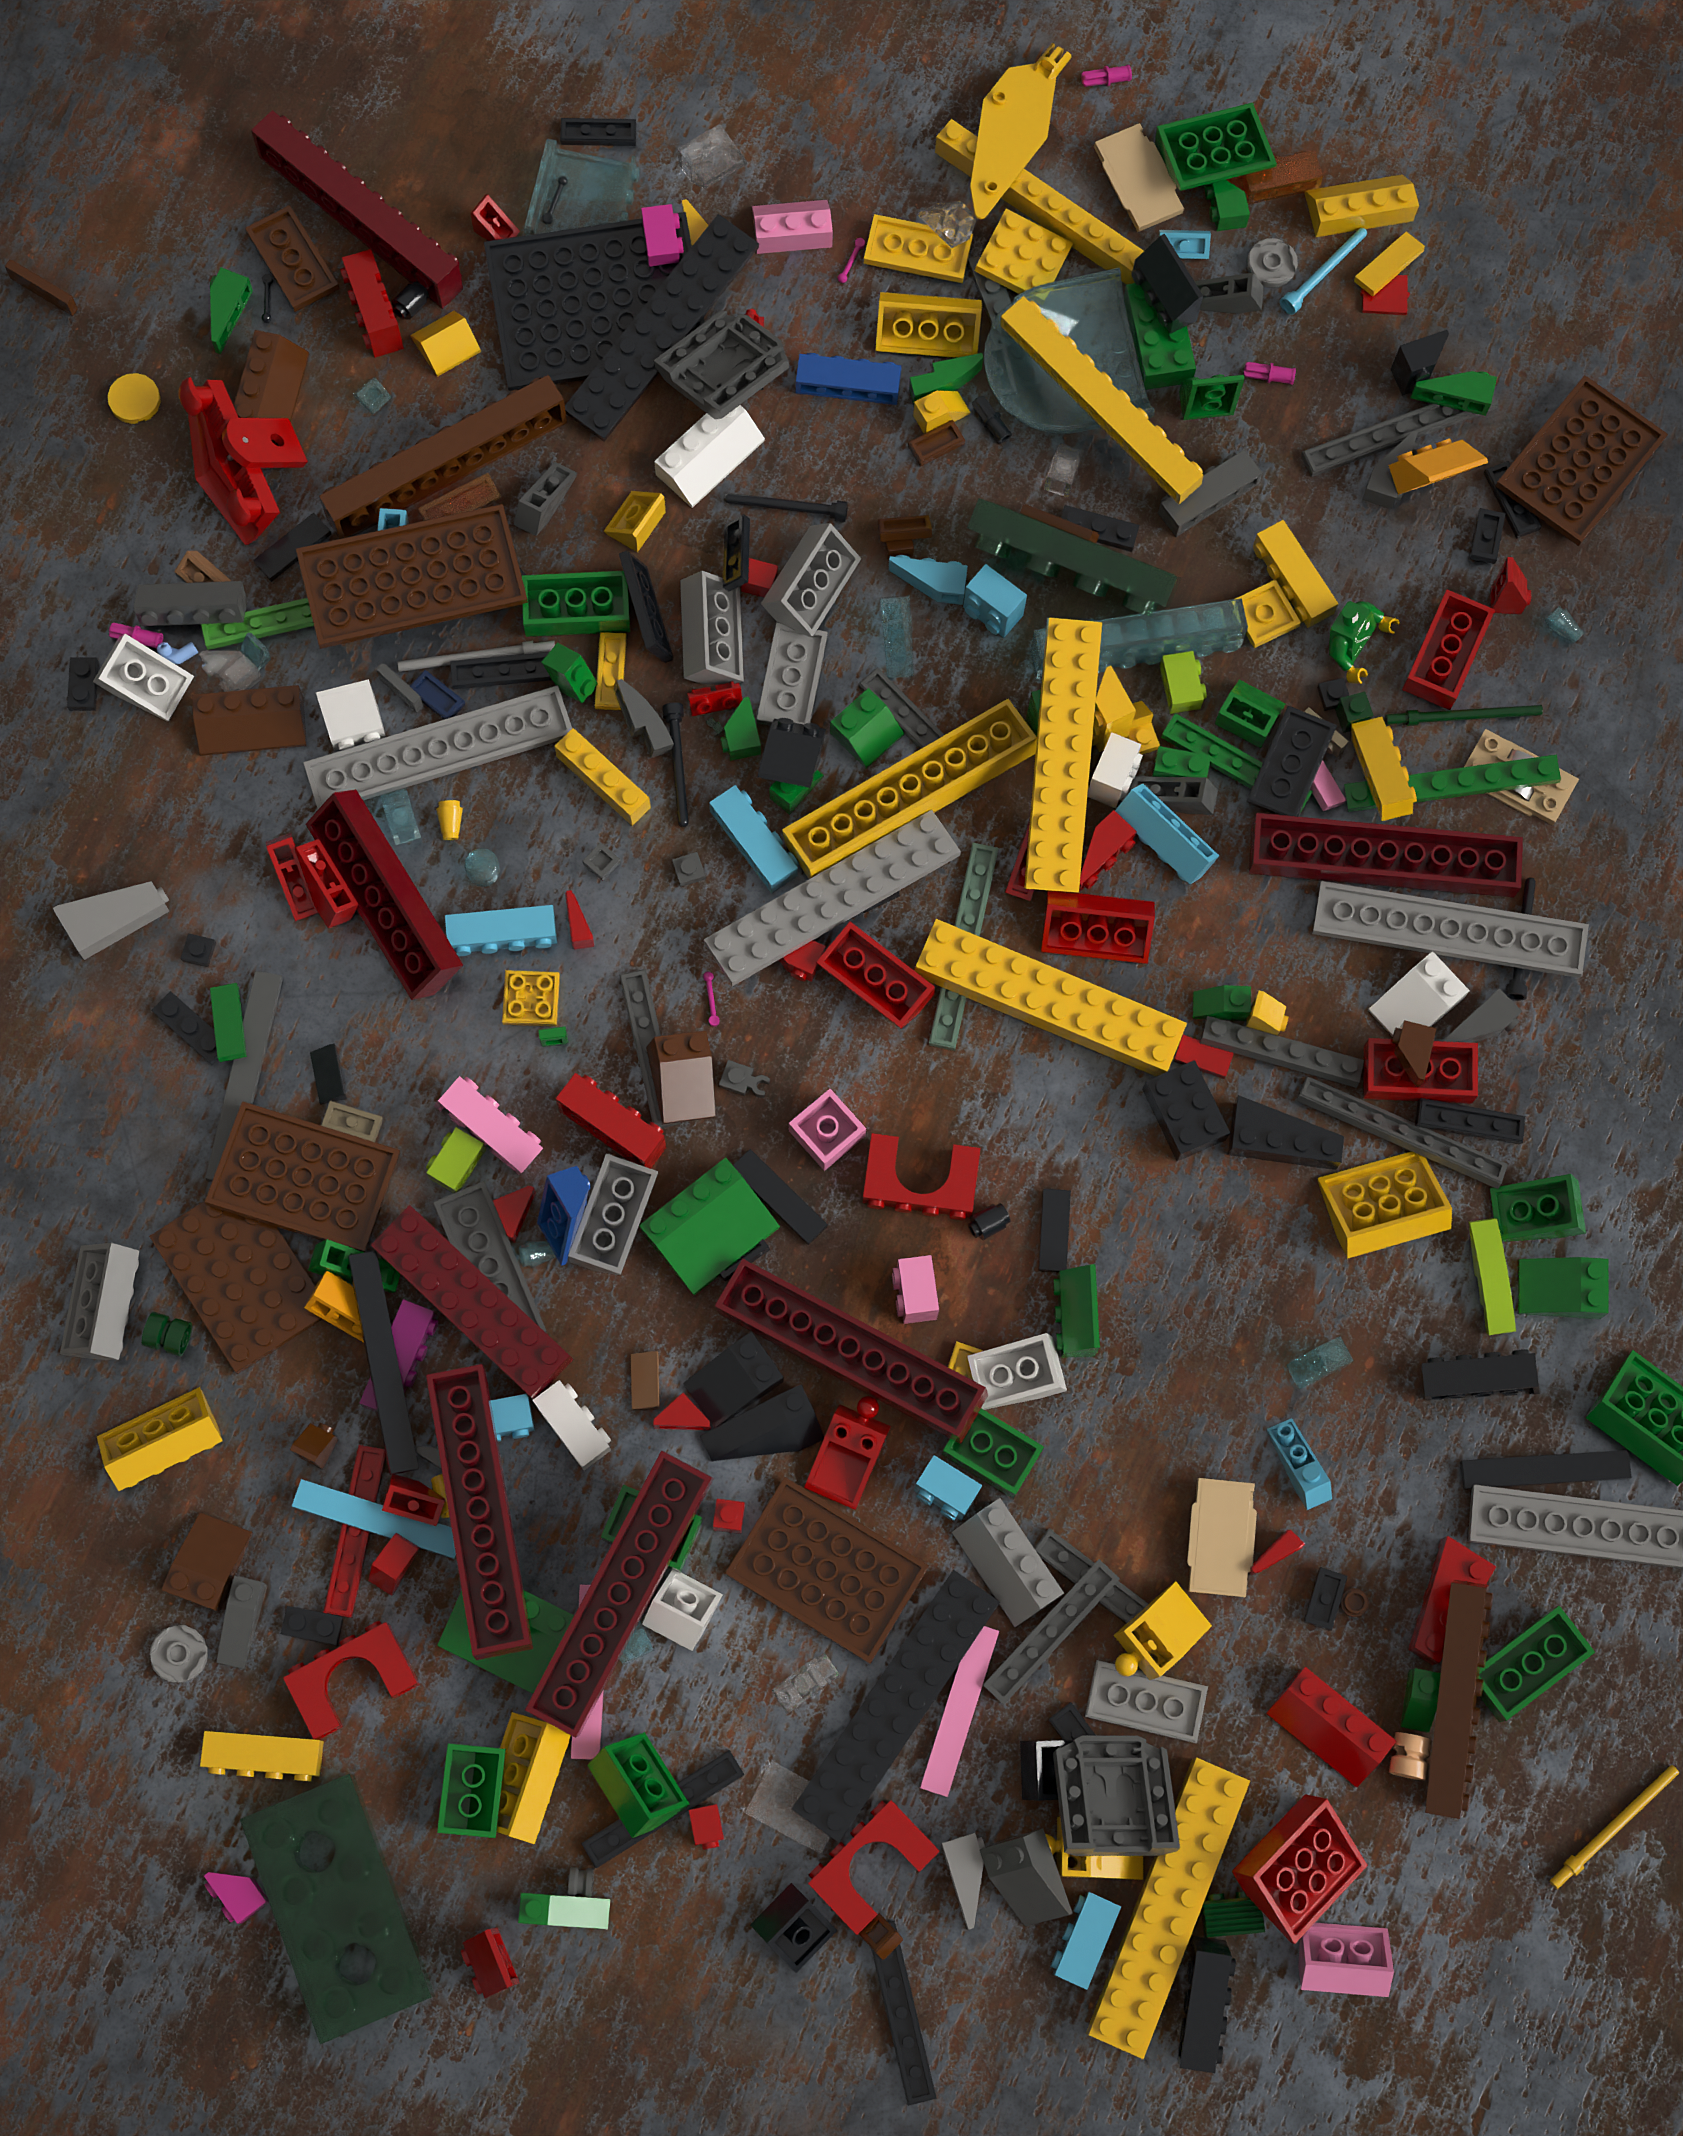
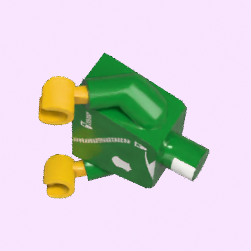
M1348 601L1330 629L1329 655L1343 671H1347V681L1353 684H1362L1359 677L1368 676L1366 669L1354 668L1353 664L1376 629L1377 623H1379L1380 631L1391 634L1395 633L1390 628L1391 623L1400 624L1398 619L1384 616L1381 610L1366 601H1358L1356 603Z

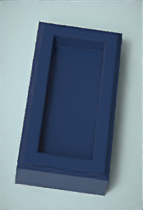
M424 670L410 685L420 695L422 703L444 720L454 717L465 706V701L427 670Z

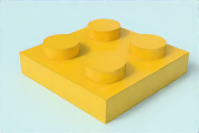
M1276 579L1231 600L1229 603L1231 610L1253 648L1300 627L1301 624Z

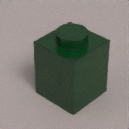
M1366 692L1340 698L1335 708L1343 733L1351 731V724L1370 720L1374 716Z

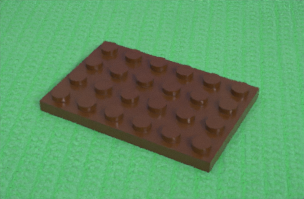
M1584 375L1497 481L1495 487L1577 546H1580L1668 434Z
M242 1101L205 1199V1205L321 1241L328 1239L365 1253L395 1170L400 1150Z
M205 1201L149 1236L237 1374L322 1320V1318L304 1308L315 1285L276 1226L205 1205Z
M784 1477L725 1575L863 1661L871 1664L929 1565Z

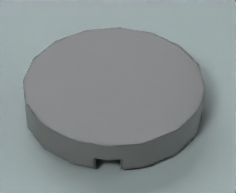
M1275 238L1261 240L1249 252L1247 270L1249 273L1253 272L1262 286L1277 288L1286 285L1296 272L1298 266L1297 255L1294 249L1289 244L1287 246L1282 243V240Z
M186 1625L168 1627L155 1637L150 1647L151 1665L153 1670L162 1679L172 1683L190 1681L203 1671L207 1663L208 1647L206 1641L197 1630Z

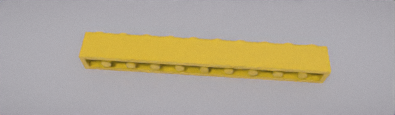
M951 119L936 136L935 153L969 177H972L978 137ZM1023 169L1001 199L1042 227L1073 242L1072 247L1125 284L1135 283L1131 274L1134 261L1144 250Z
M1023 296L1001 315V327L1178 504L1182 503L1202 484L1203 471L1200 466L1194 461L1190 462L1184 456L1182 448L1176 443L1172 444L1166 438L1164 430L1158 425L1154 426L1148 420L1149 418L1145 411L1140 407L1136 408L1130 402L1131 400L1127 393L1122 389L1118 390L1112 384L1113 382L1109 375L1103 371L1100 372L1095 367L1090 356L1082 354L1069 336L1065 337L1058 331V325L1051 318L1046 319L1041 314L1040 307L1031 300L1029 302Z

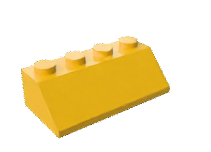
M1403 174L1305 191L1316 237L1357 231L1360 228L1370 229L1412 222L1419 208L1414 184Z
M880 292L875 351L955 358L978 354L982 300Z
M200 1387L97 1436L104 1467L118 1491L132 1487L139 1481L149 1476L157 1475L164 1471V1469L178 1462H184L191 1456L203 1450L211 1449L223 1441L217 1422Z
M514 1712L511 1713L500 1746L501 1749H506L496 1832L535 1844L565 1751L569 1744L570 1734L547 1722Z

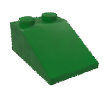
M1219 374L1211 378L1199 379L1198 377H1191L1182 381L1179 397L1183 420L1234 415L1245 380L1244 375L1224 376Z
M1572 1174L1500 1186L1499 1189L1490 1188L1494 1218H1497L1502 1242L1555 1239L1586 1234L1579 1181Z
M1568 1257L1518 1260V1314L1601 1319L1609 1313V1259Z

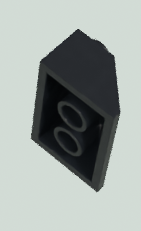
M1163 234L1135 259L1131 274L1137 286L1140 285L1143 289L1148 305L1153 306L1156 310L1159 323L1162 327H1166L1171 334L1197 321L1203 294L1167 236Z

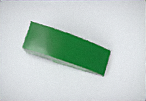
M978 353L932 363L931 373L910 377L909 392L913 407L915 401L935 391H956L969 382L982 370L983 354Z

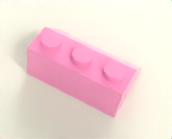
M827 200L752 206L755 241L759 243L757 254L832 247L833 230L830 207Z
M1315 1922L1300 1938L1299 1977L1301 1990L1389 1997L1394 1969L1387 1928Z

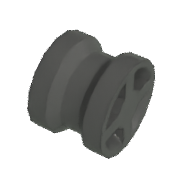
M571 1866L568 1896L583 1894L585 1897L592 1898L594 1868L579 1870L577 1867Z

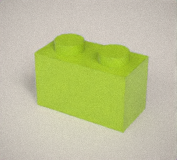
M1189 651L1162 656L1159 666L1170 714L1201 709L1204 699L1207 698L1205 684H1200L1201 664L1199 659L1195 660L1194 652Z
M457 1127L452 1133L448 1132L441 1143L443 1148L438 1156L433 1155L426 1166L429 1179L452 1193L462 1189L486 1151L484 1143Z

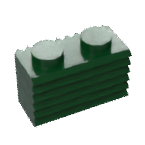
M1235 1892L1236 1898L1225 1899L1224 1893L1207 1895V1901H1204L1201 1908L1204 1937L1265 1932L1263 1912L1245 1892Z

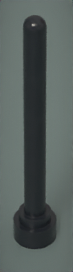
M726 493L724 495V501L730 504L830 515V518H834L837 522H846L847 501L837 500V503L832 502L831 505L735 493Z
M668 703L662 706L663 718L669 723L670 736L674 743L671 751L678 824L680 827H686L689 820L680 734V722L684 716V709L681 703Z
M1532 877L1525 880L1522 914L1532 915L1536 881ZM1514 967L1513 979L1506 985L1505 994L1511 1000L1521 1001L1527 998L1528 987L1523 980L1525 969Z

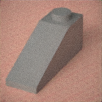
M975 1833L941 1844L967 1930L974 1928L984 1865L980 1849L984 1848L985 1845L982 1837L977 1838Z

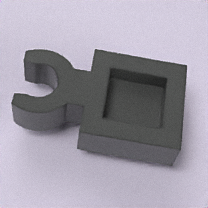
M728 1060L719 1087L745 1096L747 1089H750L755 1096L764 1098L765 1091L759 1090L757 1085L759 1083L769 1085L770 1078L765 1075L754 1077L752 1076L754 1068Z

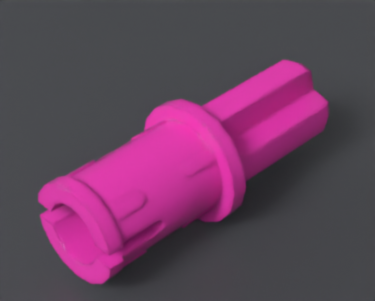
M1129 64L1112 68L1104 66L1103 69L1085 71L1081 74V81L1084 87L1103 84L1108 87L1111 83L1131 81L1132 71Z
M1246 362L1243 374L1247 378L1267 380V383L1274 381L1293 385L1296 368L1273 366V363L1266 365Z
M112 623L109 627L110 638L118 639L123 634H126L144 646L156 649L163 642L162 633L141 629L139 625L131 627Z

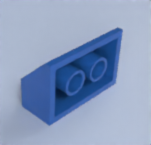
M578 1166L547 1175L537 1221L561 1266L565 1265L569 1259L568 1255L582 1220L584 1209L587 1205L588 1191L590 1190V1182L586 1175H582Z

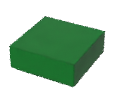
M566 1026L538 1030L540 1043L543 1047L568 1043Z

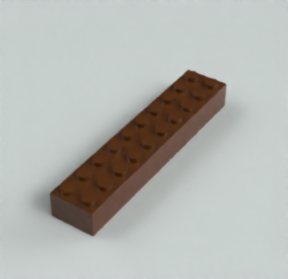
M549 375L532 380L528 386L520 390L511 391L505 398L497 402L488 403L479 412L464 416L460 422L441 428L437 434L429 438L420 439L407 450L397 451L390 459L373 464L369 470L350 476L346 482L338 486L327 488L323 494L319 495L328 522L339 539L352 537L378 524L380 508L404 510L566 424L564 399Z

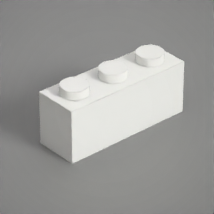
M559 1380L532 1401L582 1469L586 1470L611 1451L608 1445L611 1439L602 1427L597 1430L591 1423L595 1418L585 1405L580 1408L574 1399L578 1395L568 1383L564 1386Z

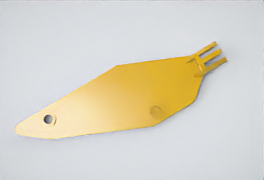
M1054 43L1050 44L1036 63L1008 68L983 99L970 184L974 215L978 219L986 218L1048 137L1056 77L1071 59V54L1068 51L1062 57L1063 48L1058 46L1054 50Z

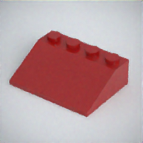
M1305 1794L1232 1870V1873L1245 1894L1292 1944H1296L1368 1865L1328 1799Z

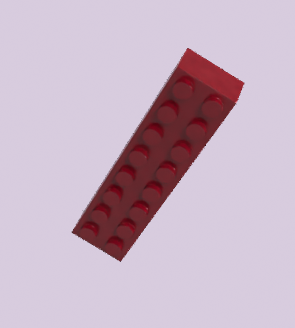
M355 789L332 793L305 825L314 840L319 839L355 897L359 904L357 911L410 999L415 1000L435 995L463 966L461 960L358 791Z
M411 1205L371 1244L381 1256L531 1398L535 1399L574 1360Z

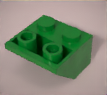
M1239 679L1221 707L1215 725L1262 748L1286 704Z

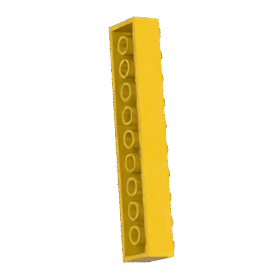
M1006 699L782 829L784 843L795 856L804 873L811 879L928 811L933 810L935 813L1036 754L1037 737L1011 701Z
M938 919L934 922L914 970L930 983L963 995L966 998L1154 1076L1168 1072L1187 1025L1186 1022Z
M1199 1758L1192 1759L1174 1805L1180 1848L1177 1852L1154 1856L1085 2034L1144 2059L1250 1780Z

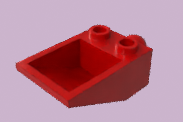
M871 1396L861 1398L857 1403V1411L841 1404L838 1406L804 1488L856 1510L891 1426L873 1419L879 1411V1404L875 1398Z

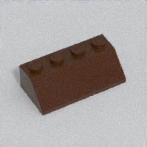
M255 330L234 403L238 417L289 418L291 422L310 355L309 352L279 334Z
M299 685L192 695L193 720L200 756L307 746L304 699Z

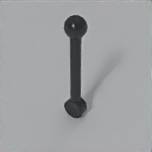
M561 176L558 179L559 185L548 213L543 215V222L545 224L553 222V211L563 186H566L568 183L565 176Z
M264 274L262 276V281L265 284L264 314L261 319L264 323H269L272 319L269 314L270 285L273 279L270 274Z

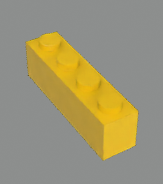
M1282 520L1257 533L1253 544L1254 552L1259 559H1263L1266 563L1270 577L1273 580H1277L1286 598L1294 606V611L1300 622H1304L1307 628L1333 615L1337 609L1338 602L1285 521Z
M1383 717L1351 724V741L1381 821L1413 814V803L1417 802L1416 792L1413 786L1409 787L1408 785L1409 776L1406 766L1401 767V754L1398 746H1393L1391 727L1385 725Z
M574 728L555 745L557 758L631 826L651 808L650 798Z
M204 1731L200 1767L208 1768L209 1774L225 1775V1770L230 1769L237 1770L236 1776L254 1777L255 1771L266 1772L265 1778L283 1779V1774H293L294 1780L311 1782L312 1776L320 1777L324 1741Z

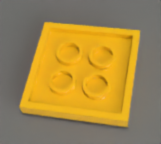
M1005 209L974 271L1043 305L1073 242Z

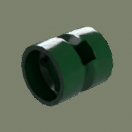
M153 1311L149 1315L143 1330L142 1346L155 1350L163 1347L166 1353L181 1357L191 1337L192 1322L178 1318L170 1321L168 1315Z

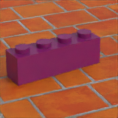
M403 1299L391 1329L405 1394L407 1387L411 1388L417 1376V1372L414 1371L418 1361L422 1362L428 1349L425 1343L429 1335H434L439 1321L436 1320L437 1315L434 1311ZM370 1376L359 1403L362 1407L377 1412Z

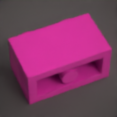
M672 204L641 208L649 266L679 263V253H684L682 237H677L676 229H680L678 213H673Z

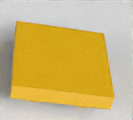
M505 970L502 1024L557 1027L560 973Z

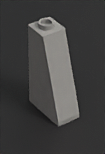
M152 881L57 905L53 910L77 951L85 960L168 913L169 909L165 903L169 899L162 887L156 889Z

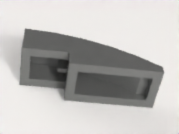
M622 679L617 680L613 690L631 737L642 735L650 758L670 753L674 743L657 712L632 686Z

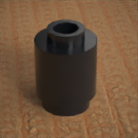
M417 281L408 284L392 300L393 312L401 319L410 320L427 303V298L429 297L427 289Z
M1001 1203L997 1205L991 1204L970 1216L968 1228L975 1238L979 1237L981 1240H985L1005 1229L1006 1224L1010 1223L1011 1220L1007 1210Z

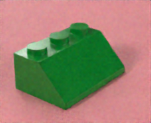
M1096 1264L1061 1270L1058 1273L1057 1279H1053V1294L1058 1295L1059 1306H1054L1055 1323H1060V1333H1056V1350H1061V1358L1095 1357L1100 1348Z
M645 1732L603 1747L587 1765L632 1838L654 1830L690 1805Z
M448 1743L437 1833L496 1838L506 1749Z

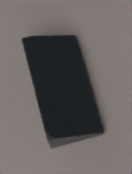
M335 1043L310 1052L320 1105L330 1101L336 1102L347 1099Z

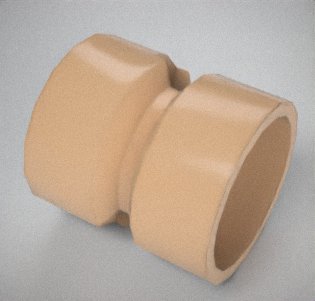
M1395 1732L1394 1739L1397 1742L1393 1745V1749L1396 1751V1755L1391 1757L1388 1773L1425 1781L1428 1770L1425 1758L1430 1756L1432 1739Z

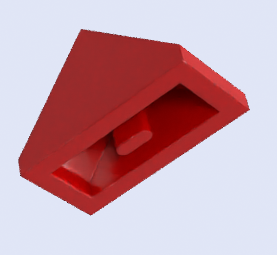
M488 194L484 195L470 213L474 232L488 241L513 238L520 232Z
M532 1186L524 1187L493 1200L510 1242H516L536 1195V1191Z
M684 1393L679 1395L653 1421L654 1429L710 1431V1421Z
M395 1533L373 1562L368 1581L393 1596L420 1547Z

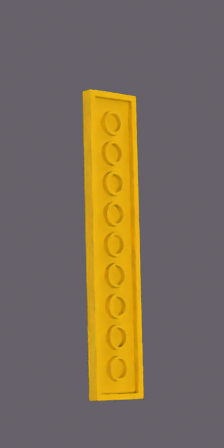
M1047 618L1024 884L1026 889L1079 893L1102 622Z

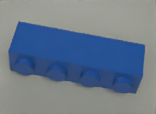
M816 353L799 354L796 393L897 405L902 365H896L893 362H870L867 359L850 360L841 356L824 357Z

